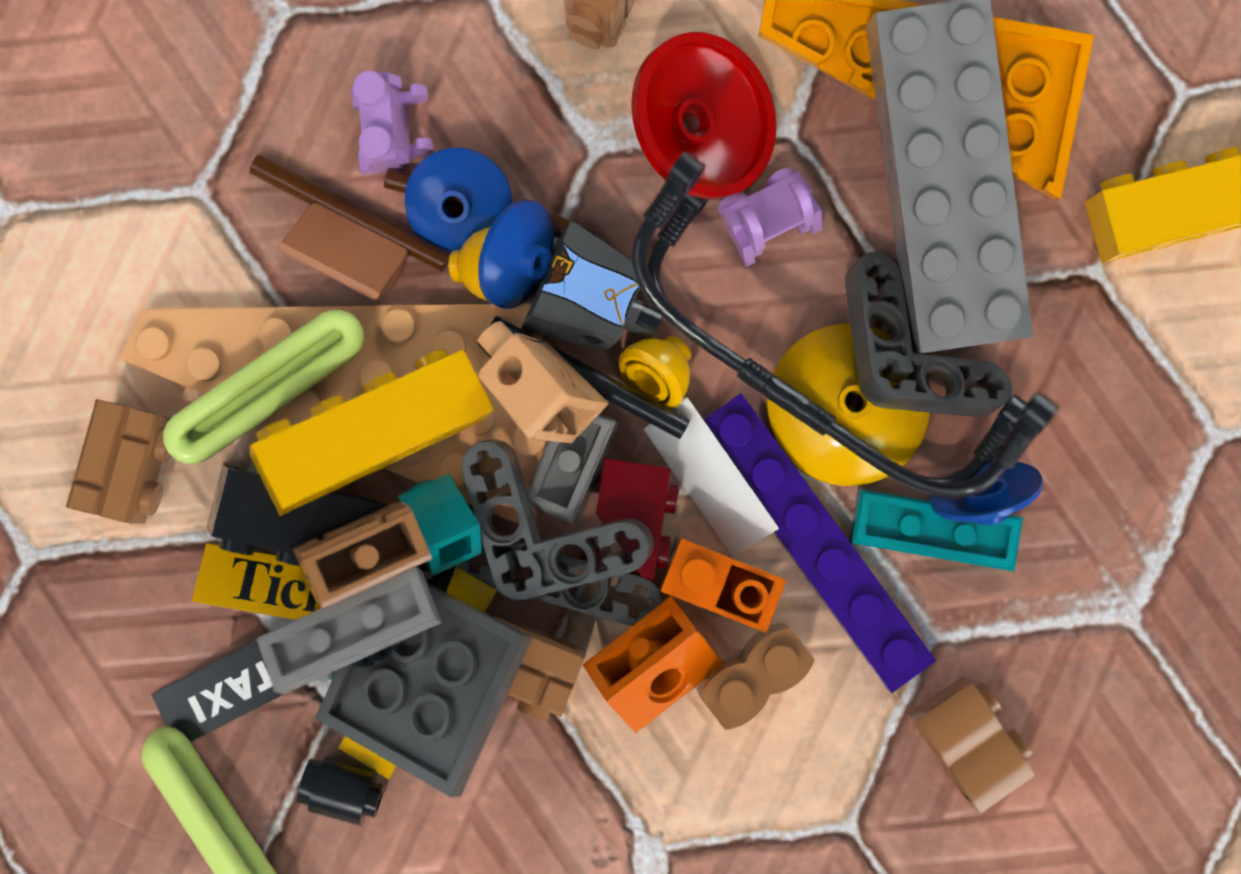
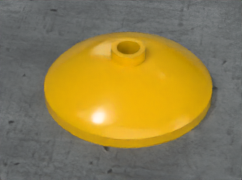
M850 323L826 326L807 334L788 349L773 374L826 409L831 415L836 416L835 422L901 466L906 464L915 454L925 436L929 423V412L881 408L870 403L861 393L857 380ZM871 327L873 333L880 339L890 340V334ZM881 371L880 376L885 378L883 375V371ZM890 381L891 388L899 382ZM849 392H856L861 395L863 407L859 412H852L846 407L845 397ZM767 398V418L772 436L793 465L801 472L818 481L838 486L864 485L879 481L888 476L827 434L824 436L818 434L808 425H805L804 422H801Z

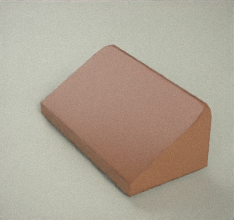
M314 203L307 208L282 240L279 247L282 253L373 300L379 299L397 284L408 256V250L405 247L319 203Z

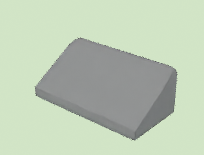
M599 414L573 443L548 441L527 490L531 506L578 525L602 470L604 458H607L620 424L613 419Z

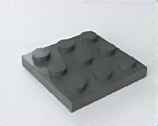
M427 583L442 623L400 641L392 655L377 665L371 667L347 665L338 669L315 719L450 797H458L464 791L533 637Z

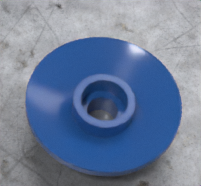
M461 147L442 149L423 159L412 172L405 191V210L409 223L416 235L451 253L454 250H461L464 242L475 232L491 227L497 216L513 203L510 184L499 166L486 155ZM455 196L462 201L464 209L461 215H453L447 210L446 200L448 197Z
M525 199L510 204L497 216L487 232L480 253L478 277L484 297L494 306L510 309L524 303L536 291L542 277L549 269L554 246V228L549 212L540 203Z
M1017 462L1013 469L1007 468L995 483L977 494L961 498L929 495L932 510L942 518L960 522H977L981 525H994L1004 521L1009 514L1031 504L1041 494L1044 485L1039 470L1029 464ZM987 463L978 475L984 472L990 465ZM958 470V471H956V472H954V473H952V474H950V475H948V476H951V475H953V474H956L957 472H959V471H961V470Z

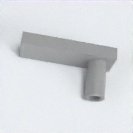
M415 566L256 639L274 692L284 695L314 680H330L338 669L442 622L422 570Z

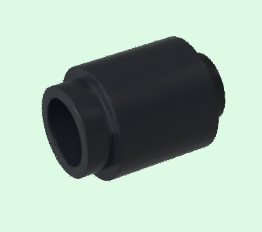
M325 757L323 761L311 758L300 781L297 803L308 805V811L311 813L361 826L366 816L376 817L385 785L376 783L378 773L372 769Z

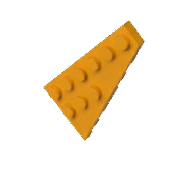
M765 0L758 37L876 101L866 25L876 12L924 4L902 0ZM993 17L1013 177L1053 200H1059L1062 197L1094 35Z

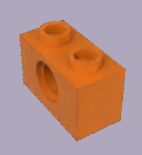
M670 596L586 661L583 667L606 702L637 733L724 664L673 597Z

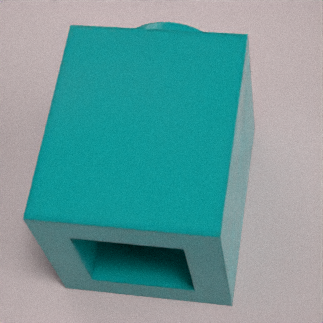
M446 474L433 481L425 480L410 488L408 492L398 496V501L409 505L413 511L430 551L432 559L424 562L431 576L482 553L480 524L450 474Z

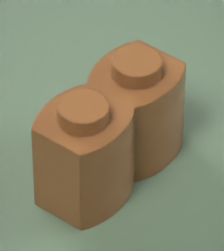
M784 623L773 624L769 626L767 633L759 631L752 636L744 646L740 656L723 660L724 665L698 685L697 691L702 701L725 730L733 729L752 720L763 709L770 695L784 692L798 684L808 674L815 659L790 627Z
M962 677L908 715L965 800L974 810L981 814L1035 777L1027 763L1034 755L1015 729H1011L1007 733L996 717V714L1001 712L1002 708L984 683H980L975 687L972 682Z

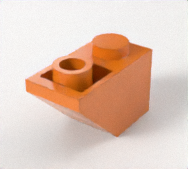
M677 537L658 588L661 592L767 633L787 580Z

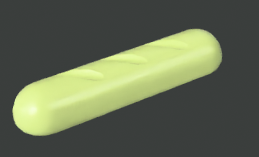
M331 309L316 316L173 415L166 423L163 431V444L167 452L175 460L185 464H198L211 458L351 361L360 352L364 342V330L360 321L352 313L342 309Z
M170 726L159 727L152 731L143 742L141 750L142 764L213 874H277L189 739L181 731Z

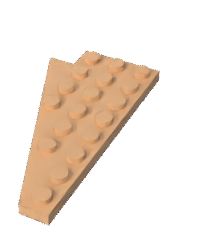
M521 303L519 306L510 309L499 308L492 304L141 309L120 357V360L205 394L319 314L331 309H342L352 313L362 325L364 342L360 352L351 361L265 420L276 423L288 419L291 426L313 417L310 409L329 398L341 395L344 402L364 394L365 391L362 386L380 375L394 372L398 379L417 370L414 363L434 351L445 349L449 356L464 349L494 411L485 421L397 461L384 469L418 483L425 480L433 481L446 474H450L465 501L471 504L462 472L463 457L470 446L489 439H498L506 442L513 448L518 458L526 490H528L548 441L529 439L479 378L480 369L490 360L477 345L479 336L490 326L496 316L521 329L531 303ZM528 332L541 340L545 338L543 335ZM485 450L486 459L478 463L481 473L490 472L495 484V489L485 492L487 500L502 493H511L509 484L500 488L497 487L494 472L502 468V462L499 457L490 458L487 450ZM498 504L493 510V514L519 524V515L512 506Z

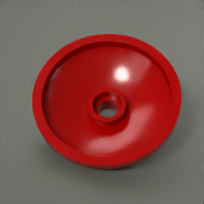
M688 32L676 35L658 45L647 55L634 81L631 109L636 137L651 166L666 181L672 166L680 155L686 151L706 164L701 177L688 195L703 199H720L750 187L766 169L771 159L776 139V115L772 96L757 66L740 48L730 41L704 32ZM683 120L687 123L688 130L685 128Z

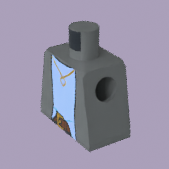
M570 221L558 238L551 255L549 269L541 279L521 329L596 350L607 351L619 340L623 329L645 339H651L660 323L662 315L652 305L636 298L640 287L634 275L632 260L580 225Z

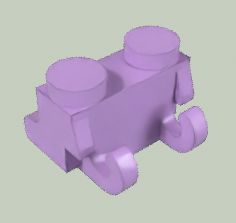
M364 71L355 76L356 79L351 87L353 110H359L361 135L359 137L360 150L357 151L359 173L363 175L387 172L388 168L402 170L403 164L410 163V159L434 153L432 139L417 138L415 139L416 144L410 145L406 106L427 101V86L412 84L410 85V91L401 92L398 90L402 88L401 77L387 71L378 73L375 71Z
M784 168L774 173L768 179L766 188L750 196H747L745 192H739L725 197L718 206V212L723 218L724 227L733 240L738 256L745 268L755 264V257L763 254L762 250L765 249L766 241L796 227L800 235L809 230L812 234L823 230L822 210L812 196V188L800 171L796 172L793 168Z

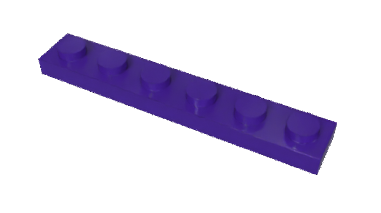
M742 393L705 418L704 421L779 527L778 530L773 532L886 689L891 693L895 692L936 661L933 655Z

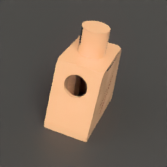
M501 321L490 325L479 336L477 345L490 358L480 369L479 378L529 439L573 443L609 404L546 341L519 333L513 334Z

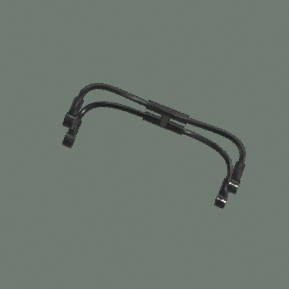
M686 151L680 155L669 171L666 182L661 187L660 192L657 193L653 202L650 203V207L644 212L643 217L645 220L636 235L632 250L633 271L641 291L651 305L670 324L705 351L738 372L737 377L801 422H804L805 425H808L822 436L827 434L876 469L913 489L939 497H967L991 486L1002 476L1007 468H1014L1018 459L1022 457V454L1029 447V444L1049 424L1060 406L1040 391H1037L1028 402L1016 394L1010 397L1009 401L998 413L995 422L983 437V440L980 441V444L973 451L975 457L961 471L941 478L923 476L899 465L835 422L836 416L831 415L826 409L816 404L771 371L763 368L762 365L752 358L744 359L680 313L669 301L660 281L661 264L669 247L676 245L689 224L709 201V199L688 195L701 177L706 164ZM658 227L660 228V232L657 234L659 239L650 254L647 264L648 246ZM988 463L990 466L984 472L978 475L979 472Z

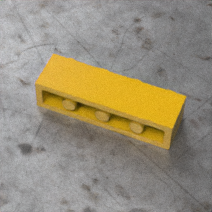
M1231 147L1211 153L1204 157L1206 164L1188 168L1186 160L1157 167L1152 170L1154 176L1152 178L1135 182L1133 174H1125L1101 182V191L1084 202L1101 264L1241 228V154L1239 147Z
M445 349L434 351L414 363L417 370L397 379L394 372L385 373L364 384L362 387L365 393L344 402L341 395L334 396L312 407L310 412L313 417L293 426H291L288 419H284L258 431L256 436L259 441L250 445L249 455L279 516L287 514L485 421L494 409L464 349L449 356Z

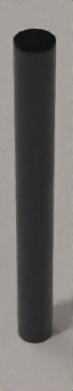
M498 316L490 324L501 321L513 334L519 333L537 338ZM552 346L604 399L681 439L690 422L689 419Z

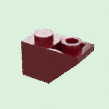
M604 458L596 515L603 524L620 519L633 518L641 521L649 528L653 536L654 548L651 557L637 571L643 578L654 580L656 568H667L671 536L661 535L664 513L675 514L679 482L669 480L671 468ZM620 531L621 538L616 542L626 553L629 560H632V552L640 547V543L637 538L628 539L625 531Z

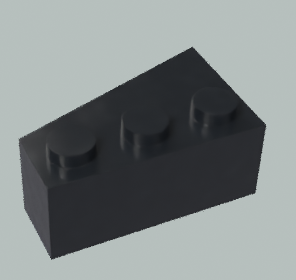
M222 464L207 529L211 537L221 539L220 549L244 555H253L255 546L278 551L277 561L300 566L293 551L294 547L314 538L321 541L324 534L391 504L333 491L287 514L279 516L259 474Z

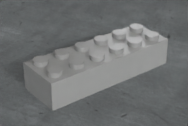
M953 0L876 12L866 25L897 264L902 276L912 351L914 353H928L1033 337L991 0Z

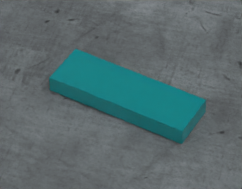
M858 489L849 542L1015 572L1023 517L1009 515L1004 521L994 525L952 521L938 516L932 510L930 501Z

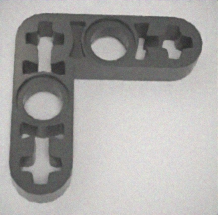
M869 252L849 269L845 276L846 296L857 380L860 391L866 400L881 408L971 417H986L1009 401L1012 395L1010 379L1004 370L996 364L987 361L913 353L902 276L898 266L892 259L879 252ZM870 318L879 319L886 324L890 331V340L880 339L873 333L869 324ZM881 371H883V375L885 378L880 376ZM926 373L935 374L942 380L946 389L945 396L937 395L930 390L926 382ZM890 381L899 382L891 388ZM978 382L980 388L971 386Z
M489 439L470 446L464 454L462 472L474 515L480 524L481 539L493 581L498 591L505 597L513 600H525L630 573L639 569L651 557L654 548L653 536L644 523L633 518L620 519L541 540L518 458L513 448L504 441ZM485 450H487L490 458L499 457L502 462V468L494 472L497 487L500 488L509 484L511 493H502L487 500L485 492L495 489V484L490 472L481 473L478 463L486 459ZM498 504H508L517 511L519 525L513 534H504L495 528L492 522V513ZM620 531H625L628 539H638L640 547L632 552V560H628L626 553L620 551L605 556L602 560L607 568L600 567L601 556L599 548L612 545L621 538ZM594 536H598V537H599L598 546H597L595 540H594L592 537H594ZM522 538L525 539L526 546L516 550L518 561L522 567L530 566L533 571V576L526 580V587L523 586L521 579H511L509 575V570L516 566L513 549L503 554L500 547L510 545ZM575 544L585 551L588 564L583 573L571 574L562 568L559 562V554L564 545Z

